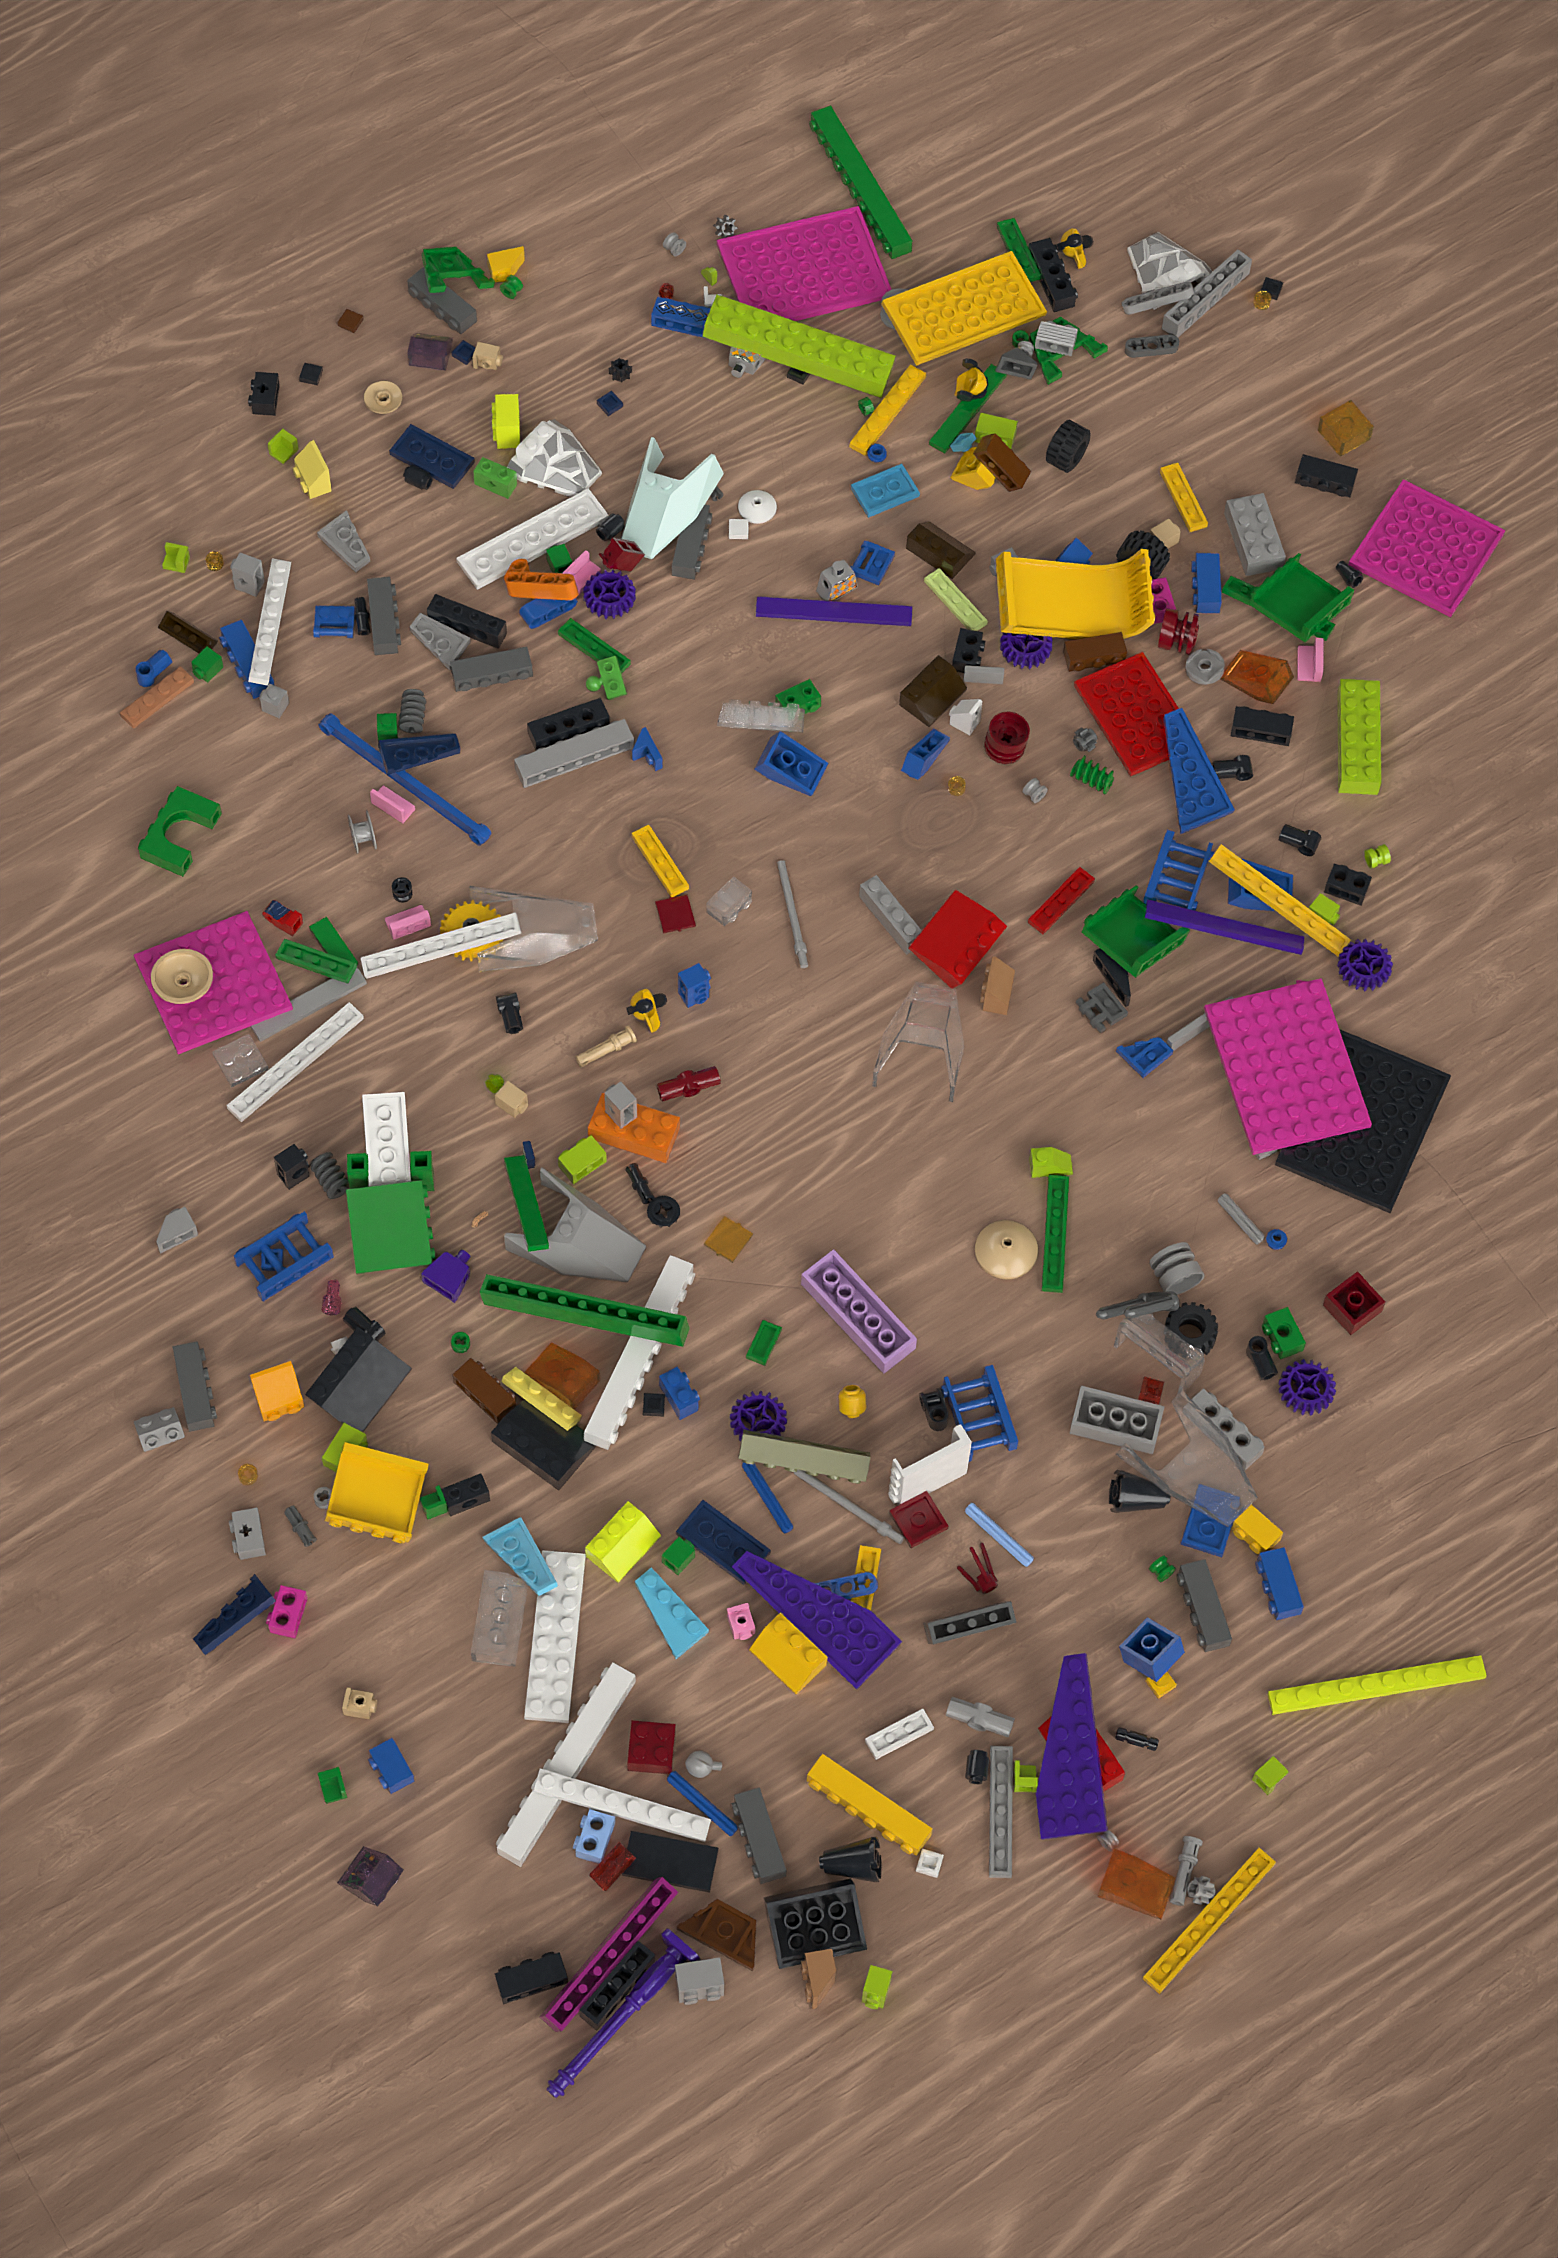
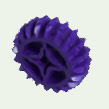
M605 569L603 574L597 571L596 576L591 575L590 580H587L586 587L583 589L586 607L590 608L592 614L597 612L598 618L601 615H604L605 619L608 616H612L615 619L616 615L622 617L623 612L628 613L629 608L633 607L636 600V589L633 586L632 580H629L628 575L622 576L621 571L616 574L614 569L611 572H607ZM621 590L625 593L622 598L620 597ZM596 591L600 592L598 598L594 595Z
M1002 632L1000 650L1003 657H1007L1008 663L1013 662L1014 667L1020 665L1021 669L1024 666H1028L1030 670L1032 665L1038 668L1039 663L1044 664L1046 659L1050 657L1053 640L1049 636Z
M1366 938L1363 942H1360L1359 939L1355 940V944L1350 941L1348 946L1342 949L1343 953L1339 954L1338 957L1339 975H1343V981L1349 980V986L1356 985V990L1359 987H1363L1364 992L1367 990V987L1372 991L1376 986L1380 988L1383 983L1388 981L1392 973L1393 962H1391V955H1387V948L1381 949V943L1375 945L1374 940L1369 943ZM1357 955V960H1354V962L1350 963L1349 960ZM1376 967L1381 968L1376 974L1372 973L1373 970H1376Z
M1303 1359L1301 1364L1295 1361L1292 1366L1288 1365L1286 1371H1283L1281 1374L1282 1379H1279L1278 1382L1279 1386H1281L1278 1392L1283 1394L1281 1401H1287L1286 1407L1293 1406V1412H1296L1297 1409L1301 1410V1415L1308 1411L1311 1416L1314 1410L1318 1414L1321 1413L1322 1408L1326 1410L1329 1406L1328 1403L1333 1402V1396L1336 1394V1389H1334L1336 1382L1331 1381L1334 1377L1333 1374H1327L1328 1367L1321 1369V1362L1317 1366L1313 1365V1359L1310 1360L1309 1364H1306V1361ZM1291 1380L1295 1382L1298 1388L1296 1393L1291 1388ZM1319 1381L1324 1389L1323 1395L1319 1393V1389L1317 1388V1384Z
M752 1391L750 1392V1397L744 1394L742 1396L743 1401L737 1399V1406H732L731 1411L733 1413L730 1414V1420H732L730 1427L735 1428L733 1434L739 1435L740 1442L743 1429L749 1430L742 1423L741 1417L751 1424L750 1431L758 1432L761 1429H767L761 1433L781 1436L780 1432H785L786 1427L784 1425L787 1424V1418H785L787 1411L782 1410L784 1404L778 1403L777 1396L771 1399L770 1392L763 1396L762 1391H759V1395H755ZM759 1406L756 1409H750L751 1407ZM766 1409H769L774 1414L776 1421L766 1414ZM762 1413V1420L757 1421L755 1425V1418L760 1417Z

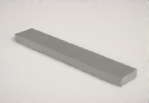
M356 968L348 984L330 979L291 1000L293 1010L250 1027L261 1042L366 985L367 982L359 969Z
M990 1746V1878H1012L1013 1746Z

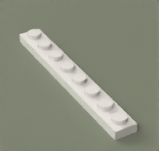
M272 558L248 682L268 685L291 567V562Z
M515 912L361 957L364 976L368 979L522 934L518 915Z
M350 1002L232 1100L227 1105V1109L240 1122L244 1121L364 1019L363 1015Z
M541 1768L539 1769L533 1792L701 1842H705L711 1819Z

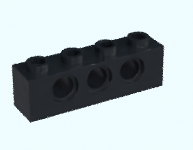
M1050 238L1029 243V250L1041 274L1039 281L1053 312L1075 307L1078 293L1076 288H1073L1071 285L1069 273L1065 272L1064 262L1058 256L1056 244H1053Z
M435 594L427 607L428 617L469 638L497 649L500 648L507 635L505 620Z
M598 698L528 722L527 732L536 751L542 747L552 746L558 741L571 739L577 734H584L594 728L609 725L610 716L602 699Z
M637 1941L581 2007L579 2017L597 2031L633 1989L644 1973L653 1965L655 1954L641 1942Z

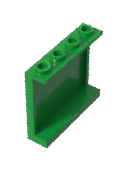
M1298 553L1295 557H1290L1282 568L1278 567L1271 577L1268 576L1263 581L1262 585L1256 586L1252 590L1250 606L1303 642H1307L1351 603L1355 590L1348 586L1341 592L1299 563L1301 554Z
M1137 885L1130 890L1126 889L1120 897H1114L1107 906H1101L1094 915H1088L1083 922L1085 925L1081 932L1135 978L1184 944L1190 932V929L1185 927L1175 930L1168 923L1145 918L1146 904L1135 896L1138 889Z
M422 1180L346 1190L357 1275L431 1265L432 1260H436L435 1250L430 1248L429 1240L433 1239L432 1227H427V1219L431 1217L429 1206H425L424 1198L428 1197L427 1185H422Z

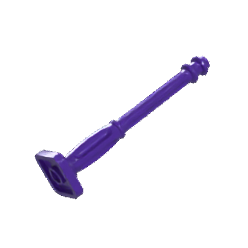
M666 1928L661 1934L664 1944L668 1947L665 1950L666 1954L659 1958L644 1973L630 1994L625 1997L626 2001L563 2070H558L559 2075L554 2080L548 2081L549 2086L546 2090L553 2097L557 2098L559 2095H565V2088L568 2085H574V2078L636 2010L639 2011L667 1983L675 1972V1964L701 1961L696 1952L671 1930Z

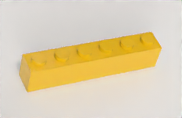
M823 1753L807 1774L808 1785L813 1790L825 1793L828 1800L832 1803H839L844 1806L848 1814L854 1817L857 1815L863 1819V1823L871 1829L876 1828L882 1832L881 1835L890 1842L895 1841L909 1855L912 1853L917 1856L932 1835L933 1828Z

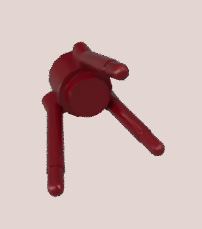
M981 1542L980 1547L988 1571H985L973 1547L969 1549L981 1572L976 1577L978 1581L976 1582L961 1566H957V1569L974 1586L977 1592L982 1591L983 1594H987L998 1587L996 1583L998 1580L994 1575L985 1545Z

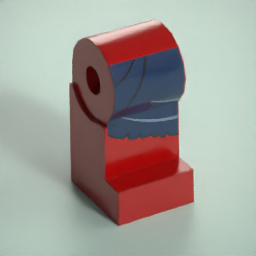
M272 900L262 912L266 920L292 937L303 924L300 912L296 910L293 912L276 900Z

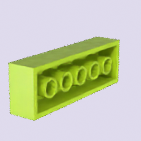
M1340 679L1337 690L1338 793L1378 795L1381 786L1380 681Z

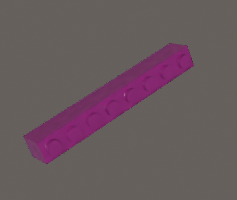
M663 1877L656 1878L539 2017L555 2032L563 2031L581 2007L678 1894V1891Z

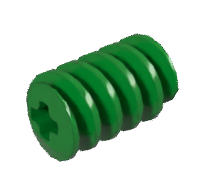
M1084 755L1073 766L1070 777L1075 775L1076 780L1082 779L1084 784L1089 782L1091 788L1096 786L1097 791L1103 789V794H1107L1114 781V771L1112 770L1107 774L1106 766L1099 770L1100 763L1093 767V760L1091 759L1086 763V756Z

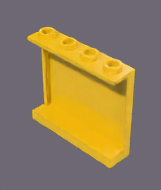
M345 1442L341 1450L324 1521L329 1522V1525L333 1527H350L351 1531L357 1533L369 1532L376 1538L389 1537L396 1543L409 1542L412 1537L411 1532L429 1464Z

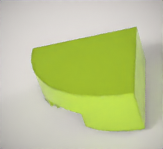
M706 267L701 270L702 276L711 286L717 283V270L715 268Z

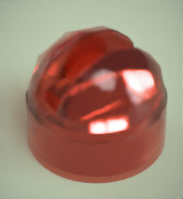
M669 283L662 284L658 292L659 296L671 299L674 294L673 285Z

